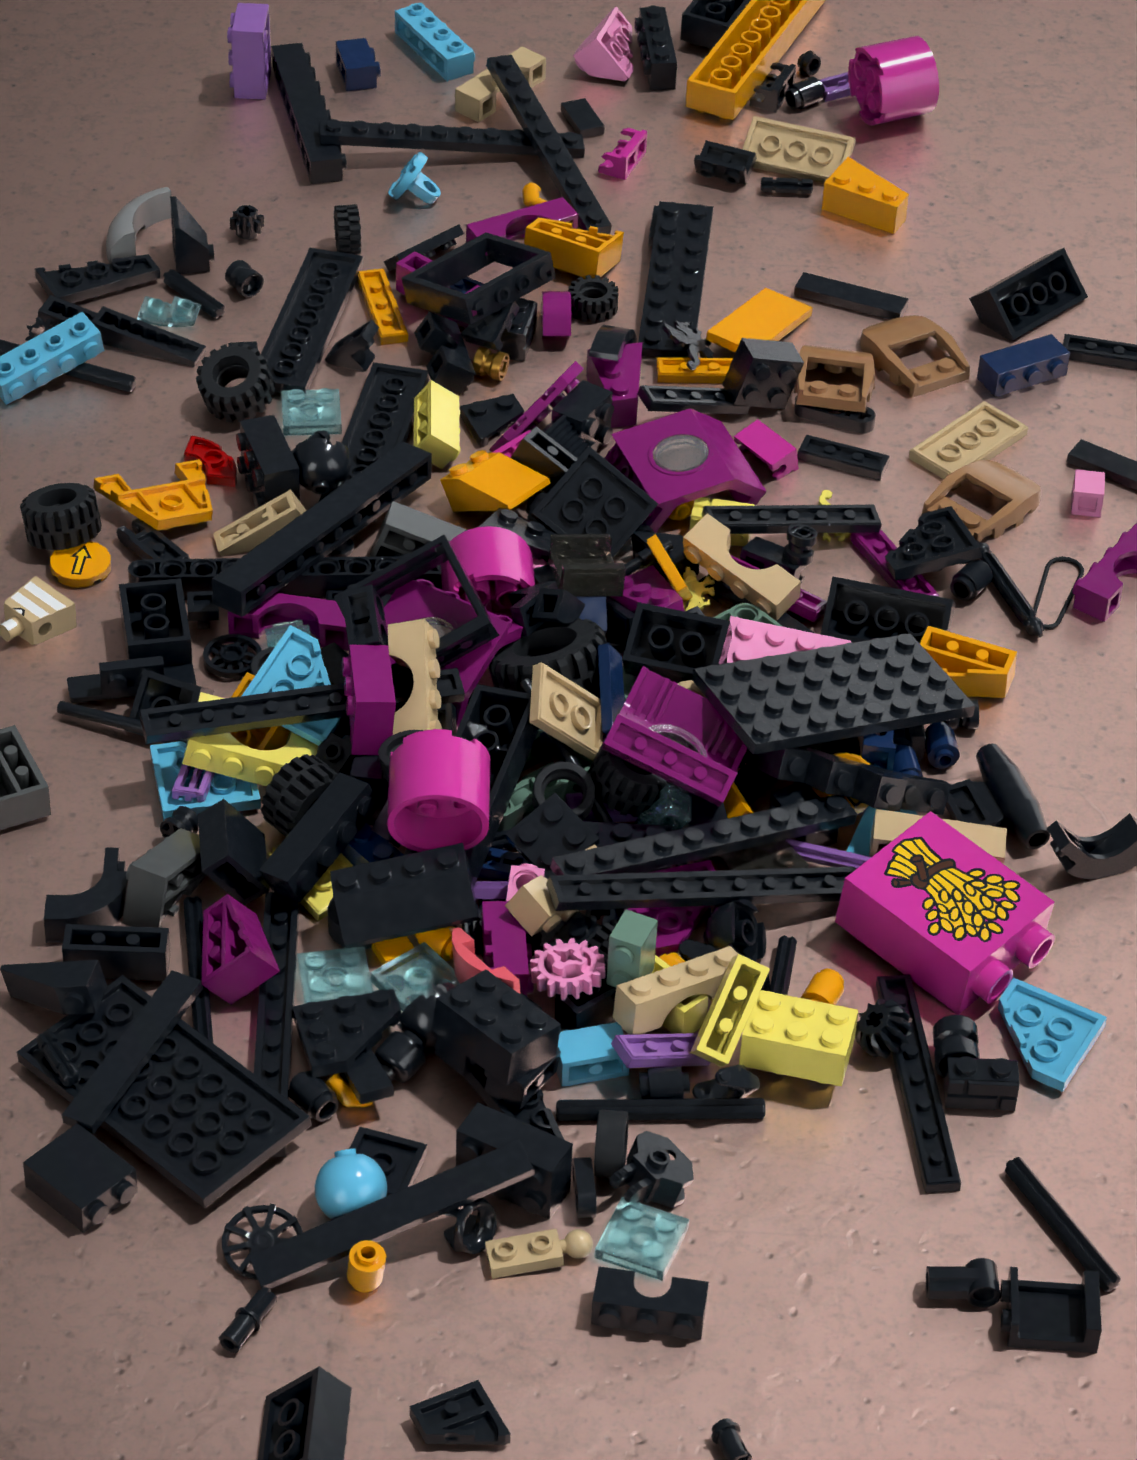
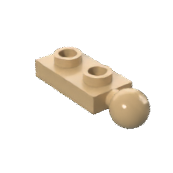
M556 1228L485 1241L492 1279L564 1266L563 1254L567 1253L569 1256L578 1259L584 1258L591 1252L593 1247L592 1237L582 1229L570 1231L565 1239L559 1240Z

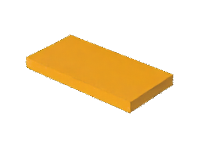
M764 288L707 331L706 340L735 353L741 338L779 341L811 317L813 307Z

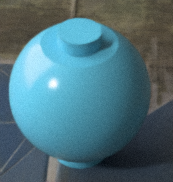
M356 1149L334 1152L335 1158L328 1160L321 1167L315 1181L316 1201L322 1212L331 1220L387 1196V1181L382 1168L369 1156L356 1154Z

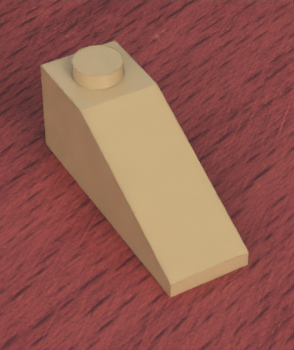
M289 490L213 533L218 552L221 556L250 552L307 510L294 493Z

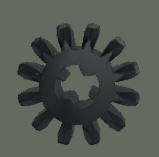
M879 998L875 1005L868 1003L867 1010L864 1013H858L860 1020L856 1025L855 1039L869 1055L875 1058L882 1056L887 1059L891 1051L899 1054V1047L902 1044H908L906 1036L913 1032L911 1027L912 1018L898 1002L892 999L887 1001Z

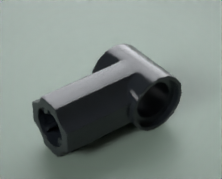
M977 1258L969 1261L965 1266L926 1267L925 1288L928 1299H968L971 1305L985 1308L995 1305L1001 1298L997 1265L990 1259Z

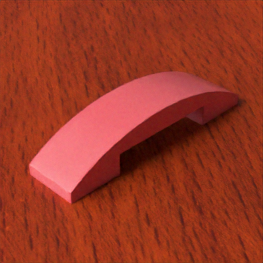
M460 927L453 928L454 971L460 984L486 969L520 994V980L505 966L491 970L475 955L474 939Z

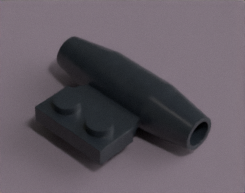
M997 744L984 745L976 754L984 782L968 779L952 784L946 803L949 814L953 820L998 827L1005 821L1029 849L1041 848L1049 841L1050 834L1046 829L1047 824L1040 803L1020 769Z

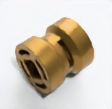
M479 347L473 360L475 375L484 376L488 374L492 379L502 381L509 367V354L500 351L492 353L489 348Z

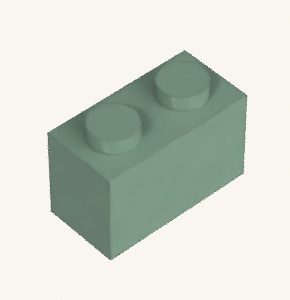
M625 909L609 936L607 985L616 988L619 984L652 973L655 965L658 920Z

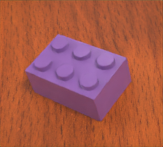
M238 3L236 13H231V27H228L227 41L232 43V50L229 49L228 63L233 66V72H230L229 85L230 88H234V98L266 100L271 76L269 4Z

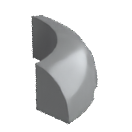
M168 187L155 189L136 197L127 203L115 216L109 226L106 239V254L109 264L115 258L136 256L135 241L138 231L171 218V190Z

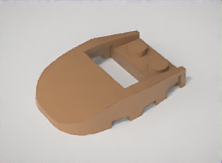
M918 315L903 316L874 324L862 331L859 341L860 348L863 352L873 355L874 368L878 372L884 370L890 375L889 380L896 386L905 384L910 389L909 396L912 398L970 378V365L954 338L942 327L926 317ZM931 336L936 340L937 345L943 351L946 350L950 356L908 370L891 349H900L906 344L915 341H925Z
M810 345L802 346L799 355L804 361V365L793 388L794 393H797L796 404L865 413L866 404L870 402L872 390L875 389L873 355L859 351ZM818 363L824 364V369L831 373H843L847 367H852L854 374L863 377L862 388H856L850 384L839 386L827 384L823 381L807 382L805 381L806 370L817 368Z
M978 460L947 475L925 501L922 514L952 506L975 540L982 542V539L987 536L996 539L1004 535V529L1010 526L1017 528L1024 522L1023 517L1027 513L1032 514L1041 501V488L1031 479L1003 464L990 460ZM969 479L972 484L987 489L996 498L1006 500L1009 503L989 520H986L946 497V494L956 490L963 481Z

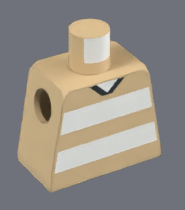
M35 576L5 600V622L0 624V635L6 641H10L19 635L30 644L38 645L77 627L75 603Z

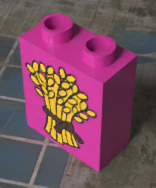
M930 811L845 878L835 923L904 975H911L913 982L959 1015L979 997L988 1004L997 1000L1011 982L1013 969L1021 962L1029 968H1034L1047 956L1055 941V936L1046 930L1055 902Z

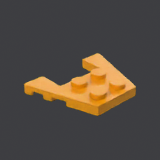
M200 459L175 463L174 474L180 481L132 490L119 474L94 478L93 488L95 491L156 530H169L173 527L196 525L200 522L212 520L213 509L208 489L205 486L206 479L204 473H202V462Z

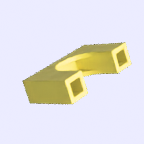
M200 692L198 702L225 698ZM291 731L289 732L286 745L276 750L267 751L250 748L237 741L231 733L188 738L182 764L267 787L272 781V777L281 770L283 765L290 763L293 758H300L305 754L316 756L319 746Z

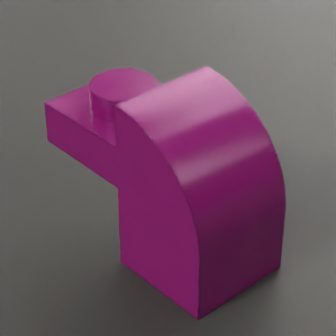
M542 291V337L571 336L570 291Z

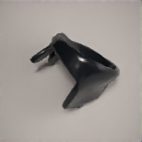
M484 1198L468 1203L462 1209L457 1208L443 1214L456 1217V1224L444 1231V1236L454 1251L470 1254L480 1253L485 1249V1241L492 1240L497 1228L496 1213L494 1207ZM477 1210V1216L471 1215L473 1211Z

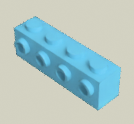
M414 3L408 7L395 10V33L446 81L473 73L475 61L473 49L462 41L458 35L449 29L425 5Z
M80 312L0 356L1 400L7 405L16 399H20L27 393L104 352L100 331L83 312Z

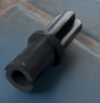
M263 1287L258 1290L245 1307L238 1308L235 1312L233 1322L219 1336L220 1344L227 1351L237 1353L247 1338L262 1327L261 1320L277 1302V1296L270 1288Z

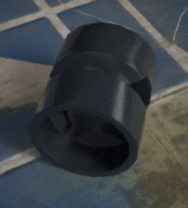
M950 1015L938 1020L933 1026L935 1069L942 1078H944L947 1057L961 1058L967 1056L980 1058L978 1029L975 1022L969 1017Z

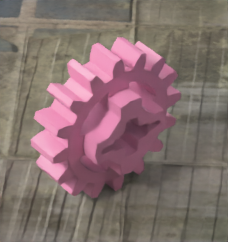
M570 938L568 943H563L562 940L556 939V945L543 944L544 951L536 950L534 952L535 959H530L531 982L537 984L539 992L547 989L548 997L550 998L557 993L560 994L561 1000H565L567 995L570 994L575 999H579L580 992L592 994V986L600 988L601 979L605 978L604 955L598 954L597 946L588 948V941L586 940L578 944L575 943L574 938Z

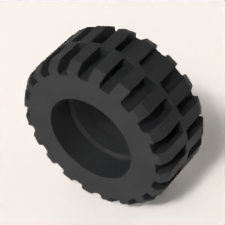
M578 618L572 623L546 622L528 637L521 636L520 639L501 647L488 666L493 686L522 692L519 683L528 678L532 682L533 665L542 662L597 697L600 693L598 646L607 643L605 633L600 626L589 619L582 620Z

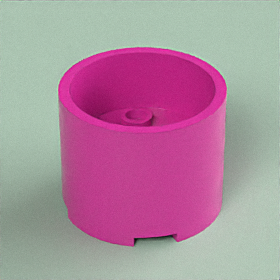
M912 36L855 49L854 59H849V88L851 97L856 96L861 108L858 115L867 125L887 123L929 114L934 111L939 98L938 70L931 49L921 37Z
M492 526L469 529L454 537L450 543L486 610L496 615L508 616L512 619L510 610L512 606L509 594L513 591L535 585L533 558L528 544L516 533ZM449 561L442 563V590L457 593L460 599L470 603Z
M445 729L424 730L404 737L403 744L390 754L387 827L391 836L401 845L418 852L463 843L465 850H468L479 844L486 837L489 830L490 755L486 747L477 739L468 741L452 736V730Z

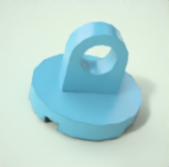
M418 152L417 155H414L400 172L401 174L397 182H393L388 190V195L394 200L399 199L407 189L428 204H433L441 195L439 187L420 172L428 159L425 154Z

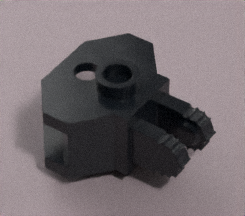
M645 1131L636 1136L626 1159L627 1165L613 1173L609 1179L610 1185L614 1189L626 1184L630 1186L624 1194V1199L629 1204L642 1199L645 1203L653 1201L674 1208L684 1202V1188L692 1184L694 1177L692 1162L669 1138ZM669 1154H671L675 1159L670 1160Z

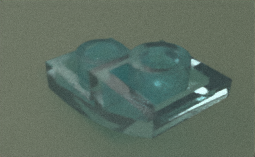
M145 296L137 319L157 326H193L201 309V304L174 296L172 304Z

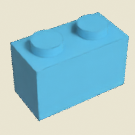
M617 1022L560 1032L558 1047L561 1053L556 1072L561 1087L629 1075V1068L625 1066L611 1045L615 1035H624L622 1027Z

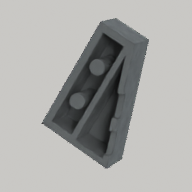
M392 501L375 538L369 557L402 556L421 548L429 540L433 541L445 534L450 542L454 537L467 530Z
M180 828L129 865L126 872L128 885L123 924L131 927L163 928L161 923L167 914L174 916L177 913L179 906L175 904L184 894L190 896L206 877L201 867L198 834Z

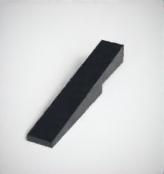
M50 295L38 310V317L43 319L45 323L49 318L55 320L54 327L83 312L100 331L103 345L190 367H195L206 351L205 345L104 306L96 313Z

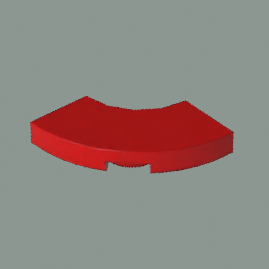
M190 436L184 453V462L200 459L202 469L206 474L207 484L236 487L237 468L234 459L222 451L220 445L205 438Z

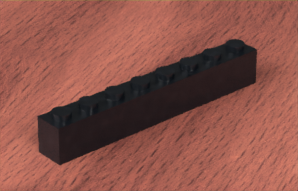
M302 43L271 46L272 71L310 183L343 181L342 170H346L347 163L345 154H341V145L320 144L319 120H330L331 116L329 109H326L325 97L321 95L320 83L316 81L314 66L311 67L309 52L305 53Z

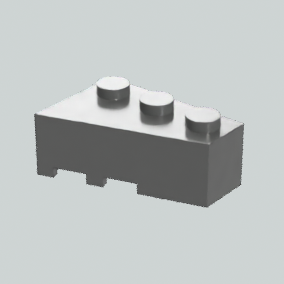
M15 725L0 729V830L51 815L49 786Z

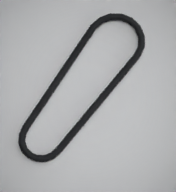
M1063 556L1055 557L1048 561L1033 607L1035 617L1050 566L1058 561H1068L1075 564L1080 570L1077 581L1084 575V568L1080 562ZM1072 590L1056 622L1049 625L1043 624L1045 629L1055 628L1061 623L1074 596Z

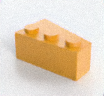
M847 157L824 182L822 210L895 234L906 221L909 194L850 157Z
M539 217L526 227L524 244L551 252L553 266L560 272L572 273L581 276L583 279L587 275H590L591 278H595V275L602 277L620 262L624 236L622 231L615 230V235L598 233V227L590 226L589 231L572 228L573 223Z
M927 627L920 645L967 697H1006L1015 676L1017 651L935 627Z

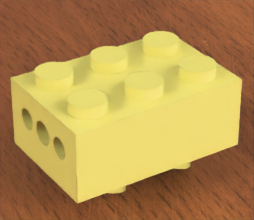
M761 990L742 1033L739 1065L773 1072L778 1075H787L842 1087L855 1040L858 1009Z

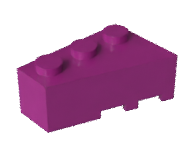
M642 342L625 344L622 357L618 361L590 357V349H587L586 378L588 382L613 392L612 405L614 406V412L611 417V428L636 425Z
M653 565L632 575L621 576L615 579L614 583L604 587L605 595H609L633 613L636 611L638 602L684 611L683 599Z
M349 645L348 657L342 658V677H345L346 713L350 718L351 755H378L381 744L387 738L393 736L396 700L388 645Z
M227 894L203 912L202 986L232 1005L243 996L249 995L253 989L280 972L257 914Z
M482 901L483 962L491 970L505 966L520 980V992L526 996L527 994H533L534 983L531 982V973H529L528 964H530V959H532L531 943H526V934L529 933L505 907L508 901Z

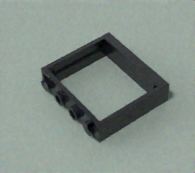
M485 232L401 279L408 304L472 325L555 279L556 276L551 252ZM493 262L513 268L467 294L447 288ZM471 310L477 311V314L473 316Z
M445 534L433 541L429 540L424 546L412 553L400 556L396 562L383 569L375 570L369 577L357 584L347 586L348 589L344 590L348 591L372 584L380 598L442 563L449 561L478 617L439 638L440 644L436 648V659L439 662L440 669L499 636L458 555ZM340 592L339 594L335 595L334 598L344 616L342 595ZM397 663L391 665L392 676L412 674L411 669L400 666Z

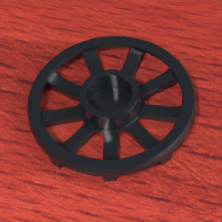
M271 1203L270 1205L244 1207L224 1227L222 1251L225 1260L238 1274L252 1280H258L256 1274L246 1271L251 1264L248 1256L289 1239L278 1238V1236L291 1227L294 1228L296 1235L303 1233L298 1219ZM267 1213L263 1227L258 1226L253 1214ZM274 1214L287 1220L277 1228L271 1229ZM246 1217L253 1231L249 1232L238 1228L236 1224ZM231 1233L247 1239V1242L228 1246ZM249 1249L250 1253L242 1264L238 1266L233 1261L231 1254Z

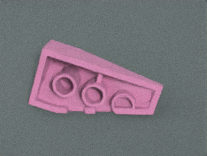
M614 7L574 53L573 57L579 69L586 71L589 76L620 81L629 79L634 70V65L629 62V59L633 57V52L629 49V45L633 42L632 25L620 10Z

